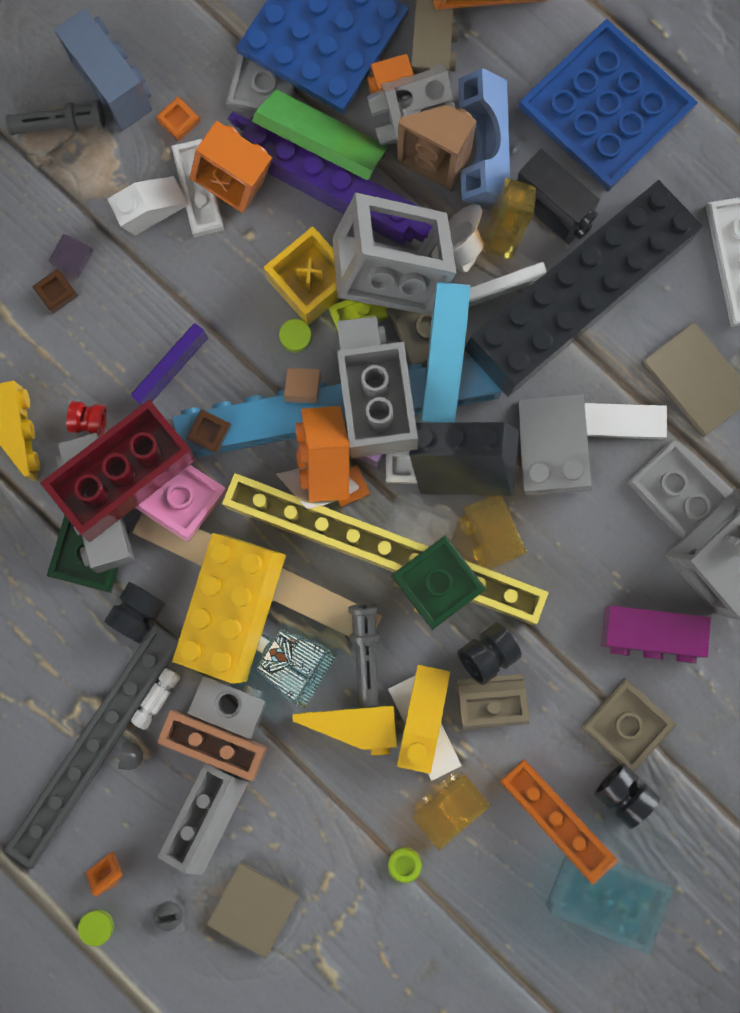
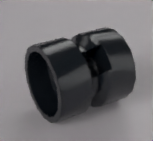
M129 581L119 596L122 603L112 607L104 622L129 639L141 644L151 628L148 623L149 620L157 619L166 603Z
M494 623L483 631L479 637L480 641L473 639L458 650V656L463 667L481 685H486L497 676V672L500 671L499 667L506 669L522 656L520 647L514 637L505 627L498 623Z
M623 763L609 773L600 783L594 794L608 808L615 807L616 816L629 829H633L653 812L660 801V797L646 783L639 785V777Z

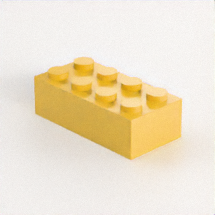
M212 533L172 662L232 684L247 682L286 554L228 535Z

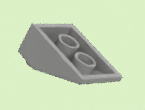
M584 394L519 400L521 457L526 496L592 491Z

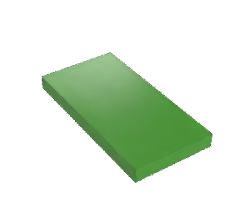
M277 89L255 111L252 120L255 124L365 180L370 179L389 147L387 145H379L377 140Z

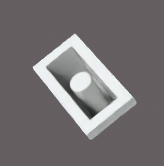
M174 176L136 182L107 198L120 226L135 236L189 205Z

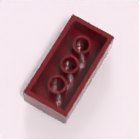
M149 399L41 481L40 484L80 535L90 543L196 459L191 449Z

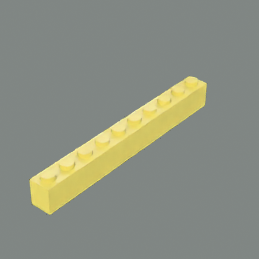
M236 473L233 475L222 503L231 511L394 573L428 548V546L320 505H318L319 507L307 509L297 499L299 497ZM299 498V499L304 500V501H306V502H308V503L315 504V503H313V502H309V501H307V500H305V499ZM466 561L486 588L484 592L470 602L530 625L538 623L549 592Z

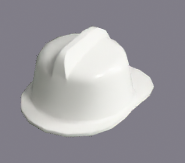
M478 204L464 207L449 220L455 266L462 273L469 271L484 247L477 228L482 216V208ZM437 245L431 253L432 258L439 259Z

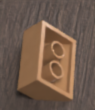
M449 105L401 117L398 122L397 163L452 192L461 177V169L466 168L470 161L477 120L473 119L472 115L462 108L454 109Z

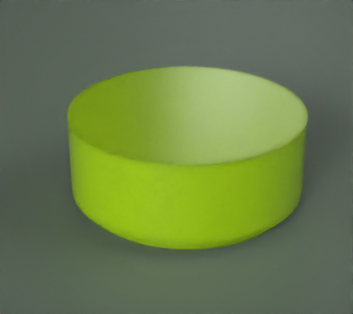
M300 319L286 321L279 331L282 346L292 353L306 350L312 340L309 326Z
M400 847L391 853L388 859V870L396 881L401 883L412 882L421 872V858L414 849Z
M102 909L89 911L81 918L78 925L80 939L89 946L104 944L114 931L112 916Z

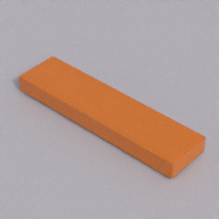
M525 759L500 781L592 885L618 862L617 858Z

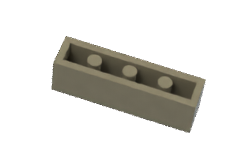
M416 0L411 66L414 75L430 70L429 67L442 64L445 67L448 77L449 72H455L457 52H451V42L457 43L459 23L453 22V13H459V8L435 10L433 0Z

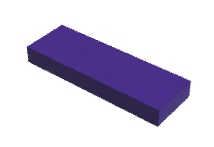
M196 323L192 324L131 393V397L140 406L149 399L153 402L207 341L208 337L205 331Z

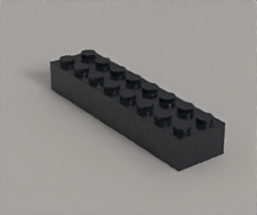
M657 180L470 336L464 350L509 397L688 245L703 225L660 180Z

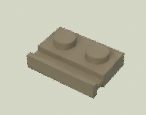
M524 674L496 676L486 685L479 684L473 678L457 679L462 730L529 724L530 718Z

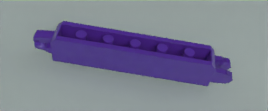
M232 112L228 117L229 122L233 126L243 131L241 137L252 144L260 145L272 157L267 171L268 174L342 214H345L355 192L418 206L370 179L365 180L255 124L252 121L253 116L249 120L242 115ZM370 211L372 230L397 244H404L405 241L412 242L413 239L423 243L428 238V233L432 228L431 225L425 222Z

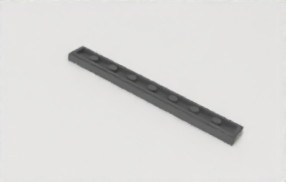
M157 624L153 625L4 849L5 853L30 870L36 866L130 724L133 715L140 709L141 703L153 685L157 683L163 670L167 668L173 659L179 641L178 638Z

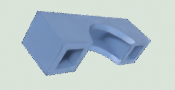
M481 68L458 79L459 108L466 110L472 115L473 119L477 120L474 133L477 145L476 156L471 166L461 169V200L470 204H478L481 208L487 210L511 201L508 93L506 79Z

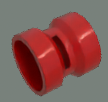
M71 401L66 416L67 431L76 434L82 431L89 434L97 433L99 437L104 434L107 423V407L101 404L86 406L81 401Z

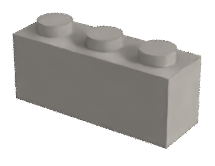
M205 763L158 858L185 874L202 876L249 782L235 774Z

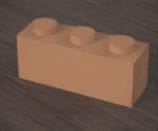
M177 709L169 712L157 741L160 745L250 781L256 779L269 747Z

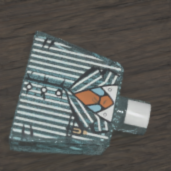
M281 629L274 640L265 634L261 635L256 653L263 658L257 666V671L287 700L305 709L336 658L337 653L321 644Z

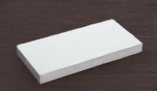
M739 197L708 202L706 205L731 327L740 326Z

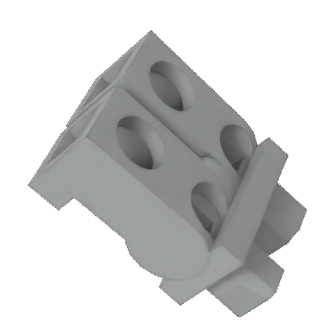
M442 64L429 67L430 70L413 76L381 84V91L367 96L371 115L375 116L388 112L390 119L388 122L374 126L379 145L397 143L398 145V122L401 117L444 105H449L455 109L448 72Z

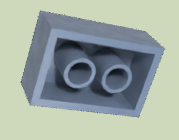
M85 8L54 29L70 62L122 131L152 111L148 100L152 95L144 84L146 82L145 78L136 65L130 66L126 60L127 55L117 40L112 42L107 35L109 31L99 16L93 18Z

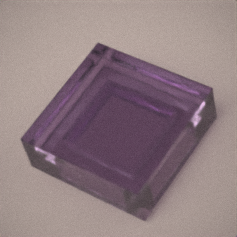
M63 233L48 261L52 265L79 278L94 250L92 247Z

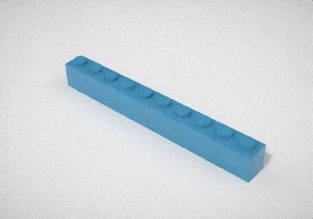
M468 354L462 363L457 407L500 398L502 390ZM413 364L408 366L414 415L422 414L426 367L422 368L421 364ZM341 380L339 381L340 384L327 386V383H320L318 403L285 402L284 390L276 393L275 397L264 399L262 395H255L245 398L244 403L232 405L231 402L226 401L213 404V409L204 411L232 425L218 453L295 439V423L301 422V409L341 406L345 428H347ZM188 408L180 412L181 415L173 416L175 431L191 449L195 458L215 454L186 439L200 412V408Z

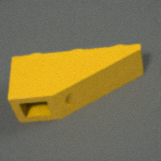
M15 381L0 383V446L24 477L31 481H38L36 471H40V460L37 452H33L32 440L35 439V429L32 421L28 420L27 408H30L29 394L26 389H23Z

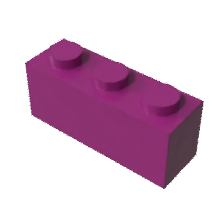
M607 606L604 608L601 647H610V654L630 656V650L643 651V658L663 660L664 654L677 655L676 662L697 664V658H708L711 617Z

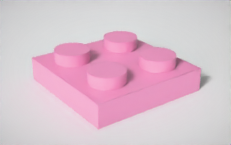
M189 465L135 508L188 543L225 496L226 488Z

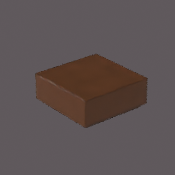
M58 268L32 286L52 314L78 297V294Z
M201 409L186 439L218 454L232 425Z

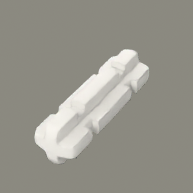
M166 668L163 670L158 678L160 680L159 683L153 685L140 705L142 707L141 710H137L133 715L131 722L138 728L146 730L153 721L152 716L157 715L171 694L170 689L175 688L179 682V674L172 669Z

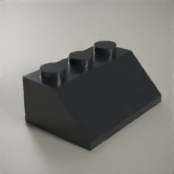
M506 422L416 423L418 449L410 450L409 456L421 494L514 496L519 430Z

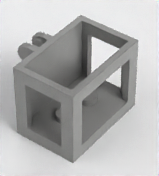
M355 192L332 237L338 298L430 315L434 306L436 283H450L457 273L447 213ZM370 211L434 225L428 233V238L423 241L418 251L373 242ZM353 223L354 237L346 236ZM436 243L439 259L428 257Z
M740 489L732 491L665 555L714 613L740 620ZM735 509L738 511L694 555L688 554Z

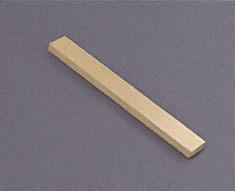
M143 513L132 532L200 566L203 564L211 534L198 529L187 543ZM282 568L272 600L350 637V634L353 633L352 614L348 613V607L356 603ZM375 613L376 628L382 618V615Z

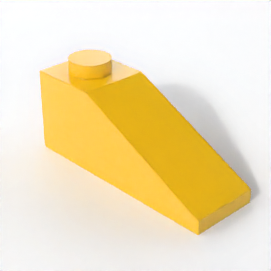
M417 664L397 767L431 774L450 671Z
M393 705L292 714L293 722L362 750L370 749L371 755L391 754L390 748L397 747Z

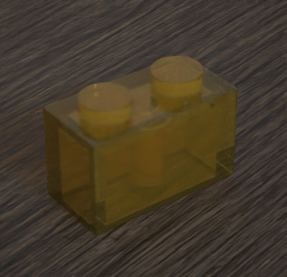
M505 178L485 224L482 251L513 259L534 214L536 188L534 186Z
M490 496L463 508V517L459 518L466 536L472 534L477 546L472 548L479 566L485 565L486 569L492 570L527 553L502 496Z
M454 771L439 783V786L442 788L432 798L429 794H426L413 806L416 811L412 814V819L439 851L491 806L463 771L458 775Z

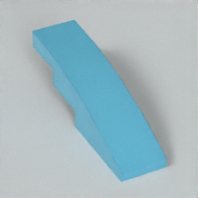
M445 282L436 283L428 344L429 352L421 414L422 421L436 423L455 422L468 319L470 285Z

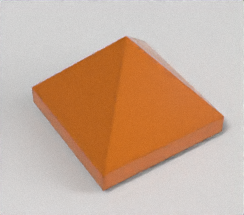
M113 851L86 871L92 894L95 897L118 886L123 876L116 854Z

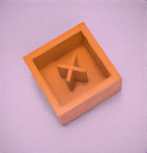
M216 120L195 150L189 179L241 213H244L263 186L272 157L260 145L252 144L241 137L233 127L223 125Z
M341 406L301 409V422L295 423L297 443L302 442L299 443V449H296L297 468H303L299 470L301 489H307L309 502L349 499V442Z

